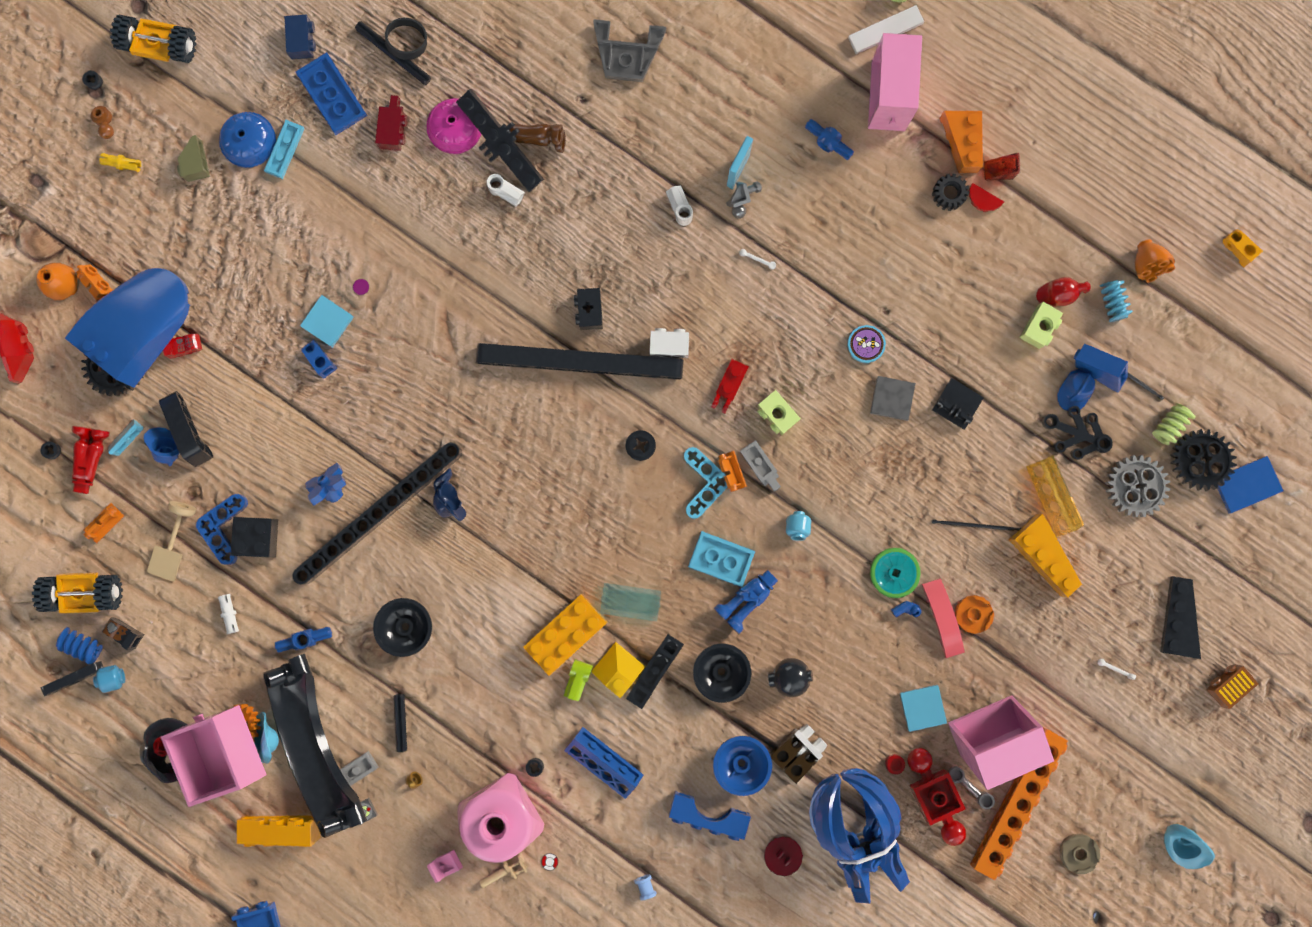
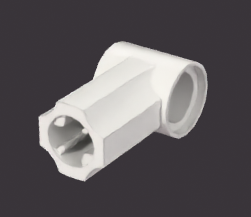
M492 174L487 179V186L491 194L501 197L515 207L521 202L525 194L524 191L510 184L498 174ZM495 181L501 183L498 188H492L491 184Z
M681 185L671 187L666 191V195L675 213L677 223L686 226L692 221L693 210L686 199ZM681 212H687L689 216L683 218L679 214Z

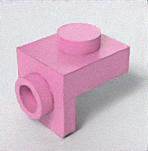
M452 850L437 857L427 865V868L435 883H437L444 877L459 871L463 866L456 852Z

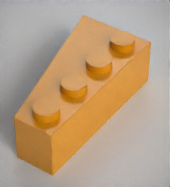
M312 815L242 816L237 819V844H243L244 847L263 845L265 847H311L320 839V832Z

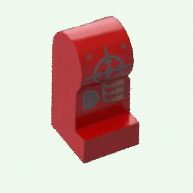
M188 334L172 338L163 349L164 356L173 359L202 351L199 334Z

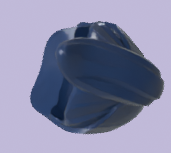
M448 468L445 473L434 481L433 507L438 515L443 518L453 516L458 521H462L466 517V511L461 506L462 502L458 498L455 487L449 483L452 477V470Z

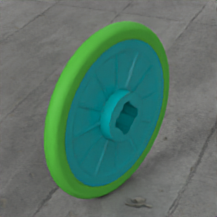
M886 549L880 552L872 562L870 569L872 583L884 596L890 598L905 597L915 590L920 581L919 563L910 552L904 549ZM893 569L899 571L897 577L892 576Z

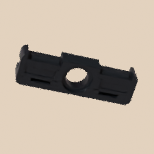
M101 661L94 662L40 687L44 697L52 695L95 675L98 669L104 668Z

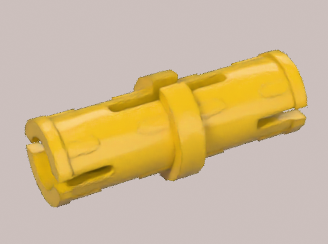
M105 153L100 155L104 158H99L101 165L116 167L118 170L127 169L136 172L141 170L137 168V166L141 167V161L138 159L135 160L125 158L124 155L114 156Z

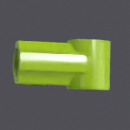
M574 660L563 696L575 701L580 700L593 665Z

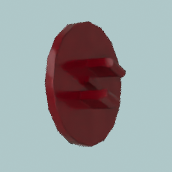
M781 836L774 838L768 843L765 848L764 859L766 866L772 873L785 877L798 871L802 864L803 854L801 847L795 840L790 837Z

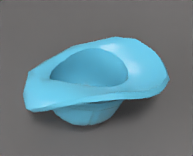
M261 712L256 716V719L261 720L257 723L261 727V729L256 731L259 736L253 738L261 762L268 764L272 758L271 753L275 751L279 744V737L277 732L268 726L266 713Z
M1173 824L1167 827L1164 834V844L1169 856L1175 863L1186 869H1200L1213 862L1215 858L1214 852L1194 831L1180 824Z

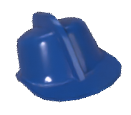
M1079 369L1070 372L1057 394V401L1061 408L1067 411L1071 406H1078L1081 410L1086 405L1095 390V379L1092 377V374L1085 373Z
M157 427L149 429L144 434V442L151 451L153 459L156 462L167 464L169 467L172 466L180 453L171 431L166 428Z

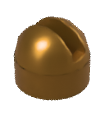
M416 771L410 773L405 780V784L410 789L418 788L423 783L422 776Z

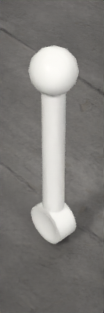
M745 249L739 251L741 256H747L761 262L771 270L776 268L775 262L765 261L747 253Z
M1104 659L1098 660L1099 666H1106L1127 676L1129 679L1135 680L1136 675L1108 664Z

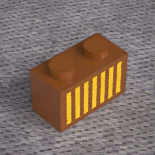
M1234 664L1228 666L1224 670L1225 673L1221 677L1213 679L1210 682V686L1206 689L1223 708L1231 709L1259 684L1242 665Z

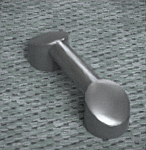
M954 766L949 769L948 772L953 782L960 783L973 794L980 807L991 809L994 806V797L987 792H981L968 781L961 768Z

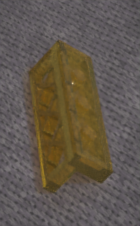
M1054 456L1046 457L1043 460L1026 466L1056 536L1058 537L1083 527L1084 523ZM1041 465L1044 471L1042 477L1035 474L1034 467ZM1044 483L1050 485L1052 489L1050 495L1043 492L1042 487ZM1051 501L1058 503L1060 507L1058 513L1051 510ZM1059 519L1066 521L1069 528L1061 531L1058 525Z

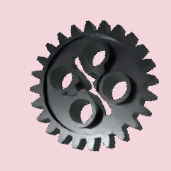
M87 357V360H81L82 363L86 364L81 370L87 371L83 378L89 379L87 384L93 385L92 390H99L100 394L104 395L106 393L107 396L111 397L113 394L119 397L120 392L126 395L127 388L132 391L134 390L133 387L118 380L113 383V377L103 369L98 371V365L89 357Z
M1202 429L1197 430V433L1193 430L1189 432V435H1183V440H1177L1178 445L1172 448L1176 451L1170 454L1171 457L1175 458L1170 464L1176 465V468L1172 471H1178L1179 474L1176 478L1183 477L1182 484L1189 482L1190 489L1196 485L1197 491H1200L1202 488L1205 491H1209L1210 487L1215 490L1218 488V485L1221 487L1225 485L1224 481L1231 479L1228 475L1235 473L1230 469L1237 466V464L1232 462L1237 456L1231 455V452L1235 449L1228 448L1231 442H1223L1225 436L1217 438V431L1211 435L1210 429L1204 433ZM1209 446L1215 449V454L1210 453ZM1189 447L1195 450V456L1190 454ZM1211 465H1215L1217 467V473H1214L1212 471ZM1192 466L1198 469V474L1192 472Z

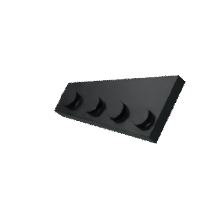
M1170 577L1160 648L1161 653L1201 659L1193 579Z

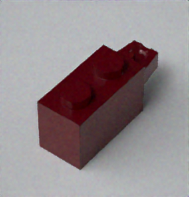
M391 95L390 104L386 105V107L379 106L375 144L379 149L401 151L402 145H405V134H403L404 127L407 126V115L403 112V107L400 106L401 99L398 95Z

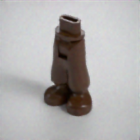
M515 124L510 130L511 132L516 128L520 130L515 136L517 138L516 143L547 147L552 142L556 152L563 153L565 150L566 135L562 124H537L531 126Z

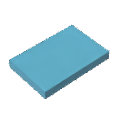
M749 136L745 138L729 169L727 187L732 190L750 157L753 138Z
M701 531L688 567L743 587L755 551Z

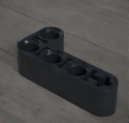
M175 391L160 399V407L183 459L194 467H198L214 458L208 445L201 441L182 395Z

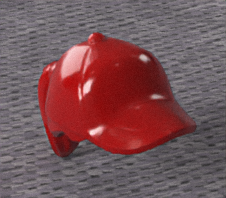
M1070 277L1057 278L1041 286L1036 293V298L1039 303L1045 302L1052 307L1067 306L1074 303L1082 292L1085 294L1090 292L1091 284L1088 281L1078 283Z

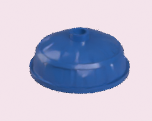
M242 112L231 116L223 124L219 136V145L223 155L234 165L244 168L256 167L268 160L276 143V134L271 123L265 117L254 112ZM244 131V136L240 137L239 134Z
M736 736L726 740L718 748L713 761L714 775L720 786L727 792L738 796L752 795L760 791L770 779L772 773L771 756L767 748L757 739L749 736ZM744 760V766H739L738 761Z

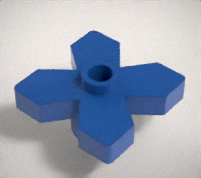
M338 463L329 467L323 475L314 477L305 483L306 489L310 492L308 499L313 506L324 498L334 503L343 496L342 487L346 485V482L342 477L343 470Z

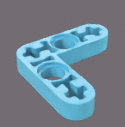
M691 447L685 451L684 459L688 465L708 482L686 507L688 517L696 519L725 491L727 484L724 481L725 486L720 485L716 489L719 491L718 494L709 487L710 484L713 487L717 484L716 478L721 479L726 475L699 449ZM688 452H696V458L699 461L701 457L705 459L699 464L698 468L694 466L697 464L694 459L688 460ZM704 464H709L712 467V472L708 475L703 474L701 471V467ZM704 491L712 492L713 499L706 502L703 500L702 494ZM699 498L706 507L703 508L701 505L698 509L700 513L698 515L695 513L691 515L689 507L691 505L695 507L699 503L695 500Z

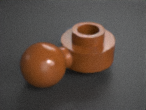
M104 106L95 107L91 111L90 116L92 121L99 126V136L103 139L112 138L114 129L109 125L112 120V113Z

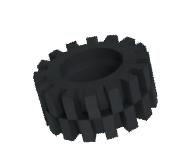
M956 174L942 176L933 187V201L938 203L936 206H942V210L947 208L948 211L958 209L969 195V191H967L969 186L965 185L967 181H962V176L956 177ZM946 186L955 187L957 197L954 199L947 198L944 195V188Z

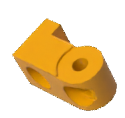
M1234 229L1223 239L1224 246L1232 251L1240 260L1239 263L1243 268L1263 252L1247 235L1238 229Z

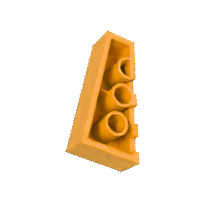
M1036 514L1009 539L1014 547L1061 597L1068 598L1082 585L1043 514Z

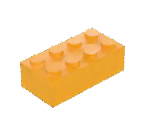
M581 594L523 648L550 676L608 622L588 599Z

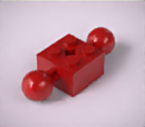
M924 748L913 749L907 758L908 766L912 771L920 773L922 779L910 784L909 787L921 813L930 826L942 821V839L948 845L958 846L966 839V829L961 822L954 820L952 815L966 808L949 772L945 769L932 774L930 768L932 767L933 759L929 751ZM936 794H940L938 800L934 799Z

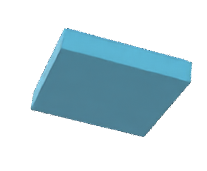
M321 295L300 326L333 348L354 316Z
M938 685L899 693L909 732L947 724Z

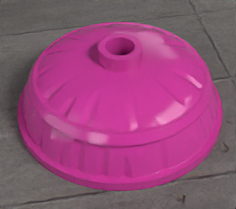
M457 98L447 99L438 103L431 110L426 124L427 134L433 145L442 152L449 154H461L472 149L482 135L456 103ZM450 118H455L453 123H449Z

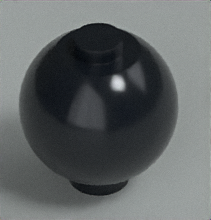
M787 658L780 661L773 672L768 673L770 688L776 687L778 692L786 697H798L808 690L810 682L813 681V673L803 661L796 658Z

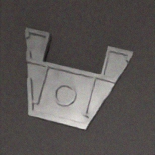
M594 19L593 24L605 78L643 82L666 33V27L649 25L647 44L609 40L610 21Z

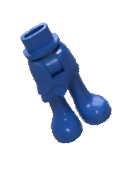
M767 570L762 576L759 574L757 578L735 593L737 595L725 605L717 604L714 609L724 620H727L744 600L749 601L727 621L740 634L743 631L742 622L767 599L770 590L774 589L772 586L778 580Z

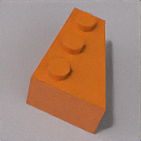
M944 111L939 119L945 129L946 139L951 146V153L958 173H978L983 167L982 111Z

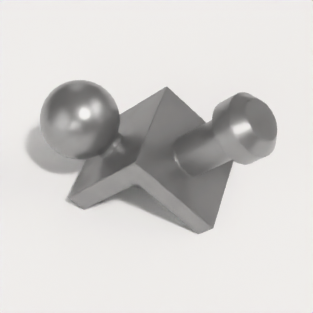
M758 181L753 182L748 187L746 183L736 182L737 188L731 200L726 202L727 206L733 207L732 214L735 218L741 219L745 216L746 208L743 204L751 202L749 194L761 192L762 186Z

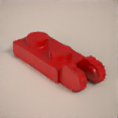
M731 359L715 393L716 397L711 408L715 409L717 407L719 398L722 396L727 399L722 408V413L726 414L749 366Z

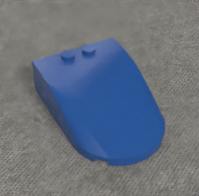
M161 268L144 270L95 303L78 320L65 339L113 378L135 388L184 323L190 307L187 295L189 294L188 288L179 276L169 270Z

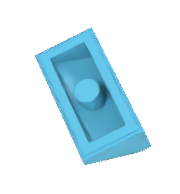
M133 419L108 446V453L119 456L141 433L144 427Z

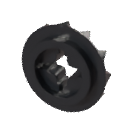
M638 430L628 436L625 448L627 454L632 459L643 461L649 459L654 454L656 442L649 432ZM636 439L641 443L648 441L644 446L645 453L641 449L633 450L637 446Z

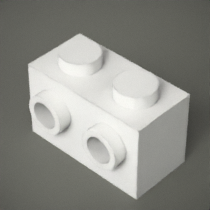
M656 328L655 331H651L650 356L688 358L689 332H685L684 329H674V332H666L664 328Z

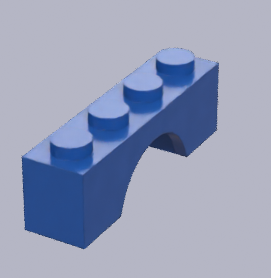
M677 791L674 793L669 811V818H672L671 821L683 824V822L691 824L692 828L701 830L703 827L709 829V832L712 834L720 835L723 833L728 835L729 839L739 841V839L745 840L751 819L750 813L730 808L726 814L718 818L706 817L696 808L694 796Z

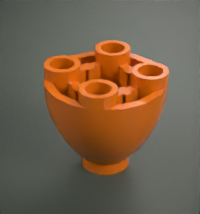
M1151 239L1144 240L1137 245L1138 252L1135 257V270L1139 279L1150 283L1155 281L1158 276L1175 270V259L1163 246L1153 243Z
M49 263L42 266L36 275V283L39 290L50 299L64 300L77 292V276L73 268L68 265Z

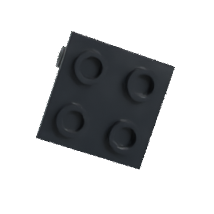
M951 378L932 411L965 430L967 425L972 422L973 415L984 397Z

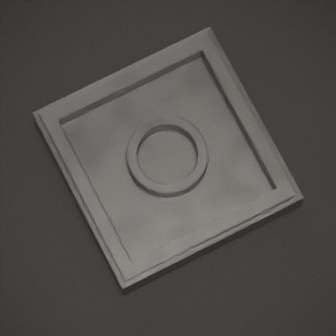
M877 376L870 414L909 421L916 383Z

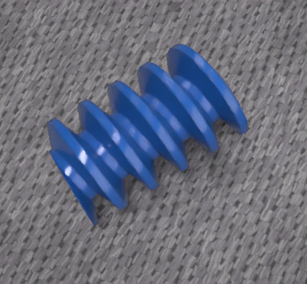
M69 627L62 631L56 642L58 651L71 655L73 658H78L80 661H85L87 664H92L97 660L103 645L97 647L98 640L90 643L91 637L88 636L84 639L83 633L77 636L76 630L70 633Z

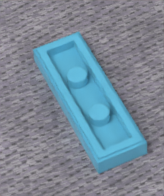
M285 120L265 166V173L280 179L284 178L305 129L303 126Z

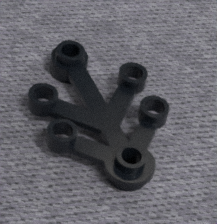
M1071 406L1067 409L1068 416L1073 418L1077 428L1060 422L1055 414H1047L1042 418L1044 428L1049 430L1058 429L1075 436L1065 441L1055 442L1053 445L1055 452H1064L1066 448L1083 441L1092 443L1082 449H1073L1071 457L1074 460H1080L1084 455L1094 451L1106 453L1113 446L1111 437L1103 434L1098 423V416L1095 413H1089L1085 416V422L1091 425L1094 435L1088 433L1078 406ZM1072 408L1076 409L1075 415L1071 413ZM1090 415L1094 417L1093 422L1089 421ZM1048 418L1052 421L1051 425L1046 423ZM1101 440L1105 443L1104 447H1101L1099 444ZM1059 443L1062 444V450L1057 448ZM1076 451L1080 452L1079 457L1075 456Z

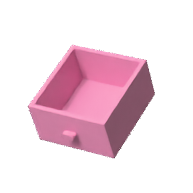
M883 33L871 63L868 129L906 131L919 107L922 35Z
M1012 695L948 722L960 756L987 790L1054 762L1043 727Z
M239 705L204 718L202 713L193 717L195 722L161 736L188 807L240 790L267 775Z

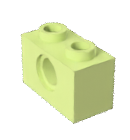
M1045 302L1040 303L1019 338L1038 349L1045 345L1048 346L1053 338L1051 335L1053 330H1057L1062 323L1060 318L1063 313ZM1040 322L1046 325V331L1040 328Z
M776 390L757 406L759 409L757 411L764 420L767 418L770 421V427L776 434L780 433L783 435L801 419ZM775 409L780 410L782 418H774L772 411Z

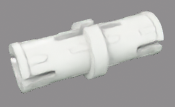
M230 594L218 597L222 611L220 616L224 619L226 634L239 632L235 617L237 613L233 609Z

